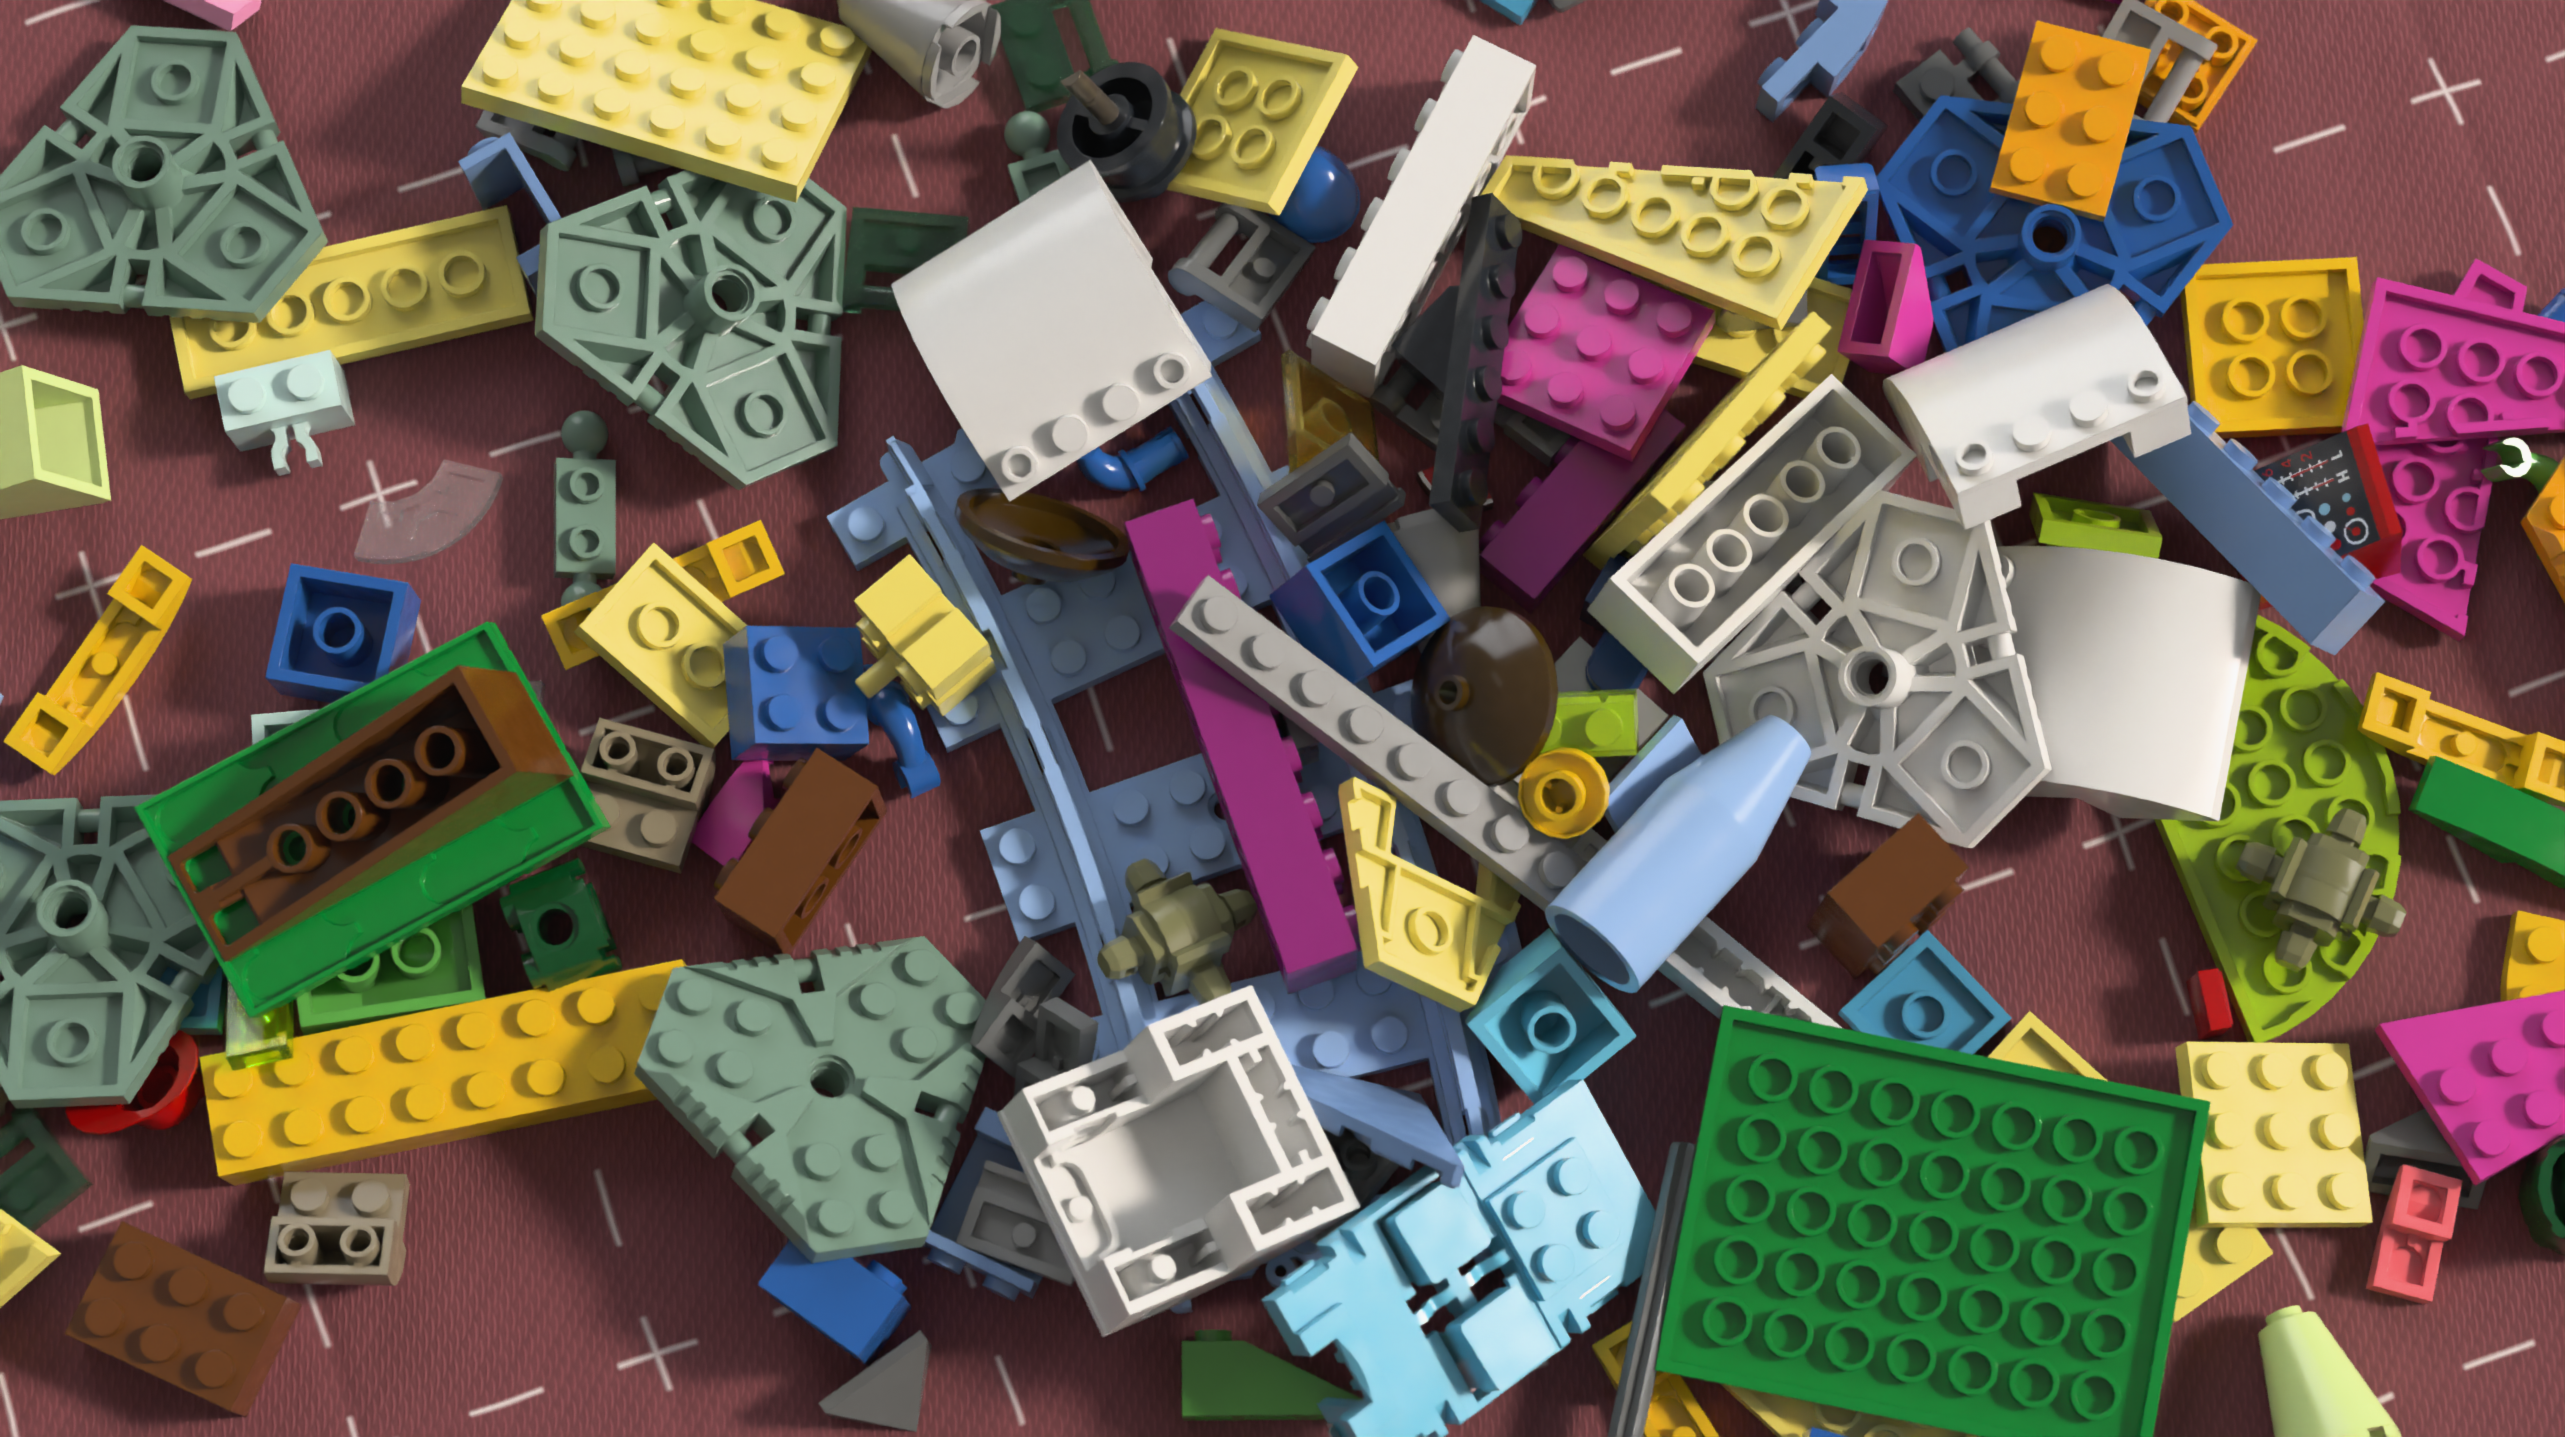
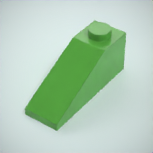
M1198 1330L1195 1331V1341H1182L1183 1421L1326 1420L1317 1405L1326 1397L1362 1400L1246 1341H1232V1331Z

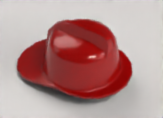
M178 1030L171 1037L169 1045L157 1058L156 1065L130 1104L66 1106L65 1112L71 1125L84 1134L104 1135L122 1130L134 1124L149 1130H167L181 1123L190 1115L199 1099L206 1096L203 1076L197 1068L198 1047L193 1037L181 1030Z

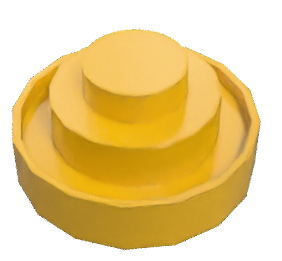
M1559 747L1540 754L1526 766L1519 780L1518 801L1524 817L1534 829L1549 837L1568 839L1584 834L1601 820L1609 805L1610 786L1605 771L1594 757L1579 749Z

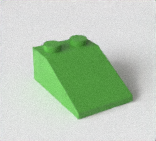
M472 904L458 912L447 915L359 966L344 971L298 997L300 1027L304 1036L485 999Z

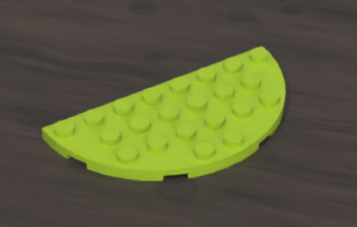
M2258 614L2219 822L2154 820L2215 965L2219 968V971H2222L2226 991L2247 1041L2266 1043L2280 1037L2304 1022L2331 1000L2359 969L2379 935L2365 931L2367 925L2359 922L2355 932H2352L2347 942L2339 941L2335 937L2329 947L2317 945L2310 961L2299 972L2277 964L2275 962V950L2283 930L2272 923L2276 911L2266 909L2262 905L2271 883L2262 880L2259 885L2242 876L2235 868L2246 843L2258 842L2276 848L2274 854L2283 858L2286 849L2289 848L2294 837L2302 838L2307 842L2313 832L2324 834L2333 816L2342 808H2348L2366 817L2367 828L2358 849L2370 856L2365 868L2374 869L2380 874L2371 896L2379 899L2381 895H2384L2393 900L2401 864V855H2398V815L2401 814L2393 769L2385 747L2357 730L2363 705L2343 679L2339 681L2321 661L2309 652L2311 648L2306 643L2281 626Z

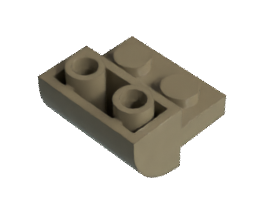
M599 717L580 772L611 828L579 846L681 874L697 824L709 804L716 766L715 749Z
M284 1172L278 1216H272L264 1266V1275L267 1281L277 1284L396 1286L401 1278L406 1257L403 1234L410 1188L407 1175Z

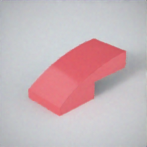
M2408 1165L2400 1166L2381 1222L2366 1289L2424 1305L2432 1302L2443 1243L2452 1239L2463 1180Z

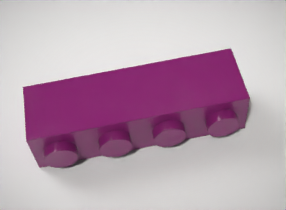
M1664 408L1632 462L1571 436L1555 457L1554 462L1558 466L1544 482L1536 476L1517 497L1515 504L1520 509L1505 525L1502 521L1497 520L1480 539L1479 549L1482 551L1479 555L1480 573L1527 612L1532 614L1681 443L1686 425Z

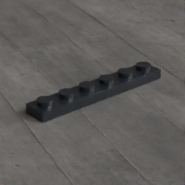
M1493 193L1475 196L1471 199L1429 505L1459 533L1480 529L1483 504L1488 498L1487 474L1490 452L1495 445L1494 422L1497 400L1502 393L1501 369L1504 348H1506L1509 341L1507 325L1510 302L1516 289L1514 272L1517 250L1522 242L1521 222Z

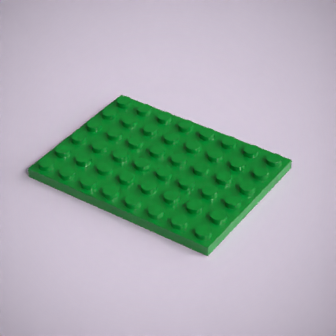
M1723 1005L1655 1370L1982 1437H2153L2211 1101Z

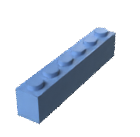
M2193 401L2190 405L2187 404L2191 427L2190 435L2134 458L2122 435L2110 440L2310 645L2336 655L2385 603L2370 587L2375 580L2373 574L2350 555L2342 559L2330 547L2336 540L2332 533L2309 515L2303 520L2291 508L2297 501L2296 498L2274 478L2269 477L2264 481L2253 470L2258 460L2236 440L2231 438L2226 443L2215 432L2220 425L2219 421L2199 403Z

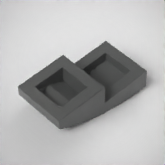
M1024 936L993 985L976 1022L970 1044L1015 1078L1017 1063L1031 1058L1035 1053L1039 1004L1055 997L1059 998L1076 974L1037 942Z
M1058 997L1039 1004L1035 1056L1017 1063L1014 1097L1026 1087L1092 1062L1099 1022Z

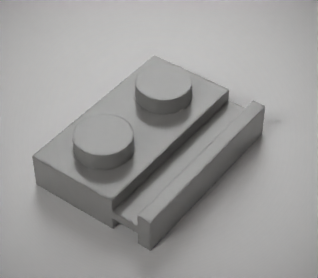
M986 1160L983 1167L984 1170L974 1191L956 1243L980 1255L1072 1287L1075 1278L1026 1174Z

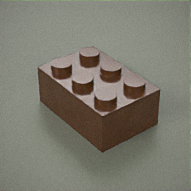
M818 748L815 749L808 761L801 757L792 766L782 785V788L787 790V792L774 810L767 807L761 812L748 834V838L753 840L740 861L733 857L726 863L714 883V888L718 890L714 900L727 921L778 954L788 953L790 955L887 813L878 786Z
M1917 813L1827 892L1807 927L1854 979L1858 978L1868 968L1877 976L1902 953V949L1911 942L1910 939L1916 933L1921 936L1947 913L1946 911L1955 903V899L1964 891L1958 884V881L1969 867L1929 823Z
M121 1221L64 1334L222 1408L247 1417L302 1304Z

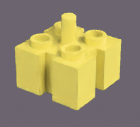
M910 554L854 600L858 613L862 616L855 625L864 636L861 638L862 642L878 660L855 680V684L867 698H872L899 675L902 679L900 685L922 710L931 704L943 717L997 672L994 660L990 657L992 653L987 640L963 613L952 605L944 596L939 586Z

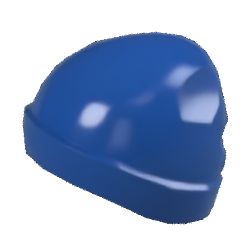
M1316 146L1280 215L1268 214L1270 218L1309 243H1326L1339 237L1352 226L1360 211V191L1352 172L1341 159L1324 147Z

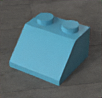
M1550 928L1501 967L1465 1020L1470 1029L1534 1104L1568 1080L1585 1079L1636 1037V1034L1621 1013L1563 946Z

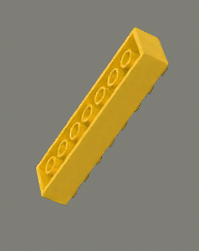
M683 959L582 979L549 992L547 987L202 1056L200 1057L218 1177L237 1186L284 1176V1172H305L657 1100L651 1091L636 1077L634 1072L673 968L687 965Z

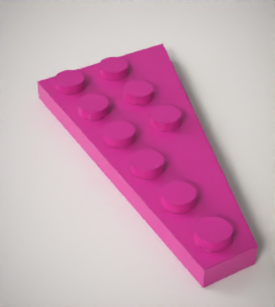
M2476 258L2469 266L2453 295L2523 312L2527 287ZM2498 437L2376 445L2375 447L2402 529L2400 573L2375 579L2370 587L2380 597L2459 642L2465 637L2468 602L2471 588L2475 583L2478 566L2475 563L2481 530L2485 527L2492 481L2488 480L2481 473V470L2494 467L2498 454L2495 451H2488L2482 448L2500 440H2498Z
M2377 277L2371 286L2341 433L2368 423L2376 446L2565 432V322Z
M2565 990L2386 1022L2376 1027V1034L2475 1186L2565 1136Z

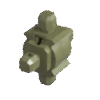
M2342 808L2333 816L2324 834L2313 832L2307 842L2302 838L2294 837L2289 848L2286 849L2283 858L2274 854L2276 848L2258 842L2246 843L2235 868L2242 876L2259 885L2262 880L2271 883L2262 905L2266 909L2276 911L2272 923L2283 930L2275 950V962L2277 964L2299 972L2308 964L2317 945L2329 947L2335 937L2339 941L2347 942L2352 932H2355L2359 922L2367 925L2365 931L2382 937H2395L2405 918L2406 910L2401 904L2384 895H2381L2379 899L2371 896L2380 874L2374 869L2365 868L2370 856L2358 849L2367 828L2366 817L2348 808Z
M1144 858L1129 865L1125 873V885L1132 897L1131 902L1134 905V910L1132 914L1126 916L1121 936L1106 943L1098 953V965L1105 977L1121 979L1137 974L1138 971L1144 983L1149 985L1157 982L1162 983L1165 996H1171L1189 988L1188 990L1200 1005L1231 993V983L1223 969L1224 966L1221 959L1224 953L1229 952L1234 932L1250 924L1256 915L1257 904L1250 892L1243 889H1234L1217 896L1212 886L1207 883L1195 886L1190 872H1184L1167 879L1159 867L1148 859Z

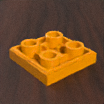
M2146 0L2144 4L2218 45L2210 61L2205 59L2202 61L2168 120L2172 124L2191 126L2196 135L2258 40L2193 0ZM2168 39L2141 86L2137 100L2139 104L2147 109L2150 107L2183 49L2182 46Z

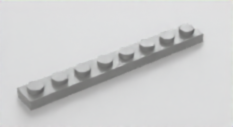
M1209 575L1198 584L1170 625L1169 629L1384 791L1397 797V801L1543 911L1588 863L1555 837H1549L1534 829L1521 811Z

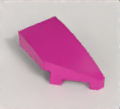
M744 760L721 788L697 824L692 843L723 866L733 857L740 861L753 840L748 838V834L757 817L767 807L774 810L781 801L778 798H774L769 765L774 764V761Z

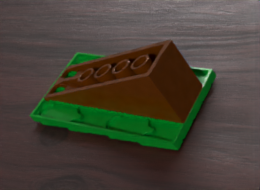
M488 621L134 807L249 1018H259L273 1009L288 1004L344 971L359 966L447 915L462 910L518 877L533 872L611 828L571 755L567 752L562 739L541 702L538 701L537 695L515 656L509 650L508 644L495 622Z

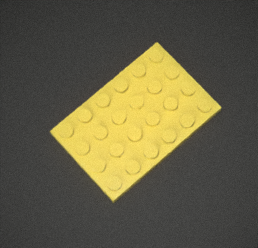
M511 0L461 86V103L796 203L872 49L846 26L757 0Z
M1812 311L1731 388L1586 550L1583 556L1601 570L1606 565L1610 556L1613 559L1618 554L1629 558L1631 555L1633 556L1654 535L1656 536L1666 525L1668 526L1678 514L1681 515L1704 490L1705 486L1702 484L1706 480L1708 481L1719 469L1721 470L1745 444L1746 441L1743 438L1746 435L1748 436L1759 424H1762L1786 397L1784 395L1785 391L1790 390L1799 379H1802L1826 353L1818 343L1831 327Z

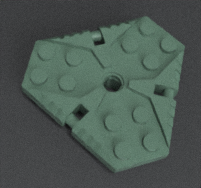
M131 25L61 105L60 109L66 117L64 123L56 132L44 125L0 175V280L8 299L14 307L56 310L69 308L71 311L90 310V312L101 313L103 311H110V313L126 314L130 308H142L148 316L163 317L164 315H170L176 318L188 316L191 319L211 318V320L260 323L328 243L284 141H277L276 137L280 134V130L236 32ZM84 135H87L91 140L83 149H80L76 144ZM256 149V152L238 159L239 156ZM156 175L154 178L145 181L147 178ZM137 274L148 275L146 285L135 284Z
M685 170L665 178L658 184L659 190L650 193L647 186L548 223L540 230L535 337L572 365H577L583 370L582 372L585 375L598 381L602 388L615 394L616 398L627 407L634 402L649 414L647 422L656 429H661L665 432L668 438L682 445V448L689 454H694L698 457L702 464L735 489L741 490L827 453L837 446L842 337L831 336V321H835L843 315L847 207L810 178H808L795 203ZM661 214H667L674 229L668 231ZM712 292L718 294L725 301L727 312L719 308L715 303ZM796 319L808 321L807 331L795 330ZM653 374L668 385L663 395L648 384Z
M156 795L101 797L100 808L83 809L77 798L0 801V975H3L5 980L0 982V1084L15 1108L130 1104L156 1065L157 1058L165 1051L169 1045V1040L181 1027L184 1017L187 1018L195 1006L191 997L200 984L208 985L216 974V969L220 964L134 809L137 805ZM98 832L97 844H84V833ZM87 914V917L81 924L74 928L65 929L71 919L77 915ZM167 967L178 972L170 986L159 981Z
M925 936L881 941L873 945H868L867 943L858 944L850 948L847 946L835 947L834 950H812L809 958L794 960L786 953L773 955L771 958L763 956L747 961L739 959L732 960L731 963L715 962L676 967L671 972L634 1074L713 1159L723 1152L726 1153L736 1164L731 1178L811 1263L923 1247L961 1135L956 1130L958 1122L963 1124L968 1114L986 1058L984 1054L970 1044L976 1022L986 1000ZM813 982L815 992L801 994L799 983ZM813 1088L826 1089L835 1097H824ZM915 1107L935 1114L934 1118L914 1112ZM752 1129L763 1139L755 1147L744 1137Z

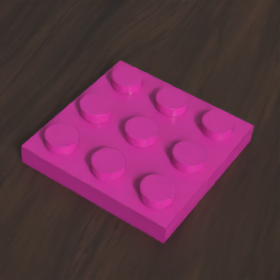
M1559 244L1508 327L1509 341L1506 348H1504L1501 369L1502 393L1497 403L1632 462L1716 323L1715 310Z

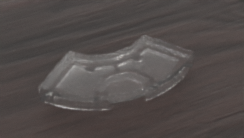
M443 459L433 480L416 494L394 502L370 501L354 557L357 561L371 564H400L420 560L447 549L468 534L487 513L502 484L503 477L501 473Z

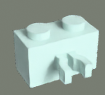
M331 350L214 376L226 434L240 452L273 444L271 452L274 470L279 476L290 474L287 463V456L292 451L290 440L296 439L299 446L306 450L307 463L311 468L323 466L320 450L310 436L355 425L345 373Z

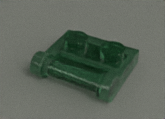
M1006 0L990 6L997 10L1001 17V35L999 40L1025 111L1039 113L1066 104L1072 96L1060 82L1074 74V70L1052 11L1068 6L1090 68L1083 72L1089 78L1100 70L1119 63L1118 60L1111 59L1090 0Z
M853 207L843 288V312L861 314L863 308L900 311L892 287L865 285L866 271L897 274L910 273L969 236V217Z
M15 1108L10 1112L13 1119L0 1128V1159L26 1138L32 1141L35 1148L0 1175V1209L34 1233L93 1184L34 1108Z

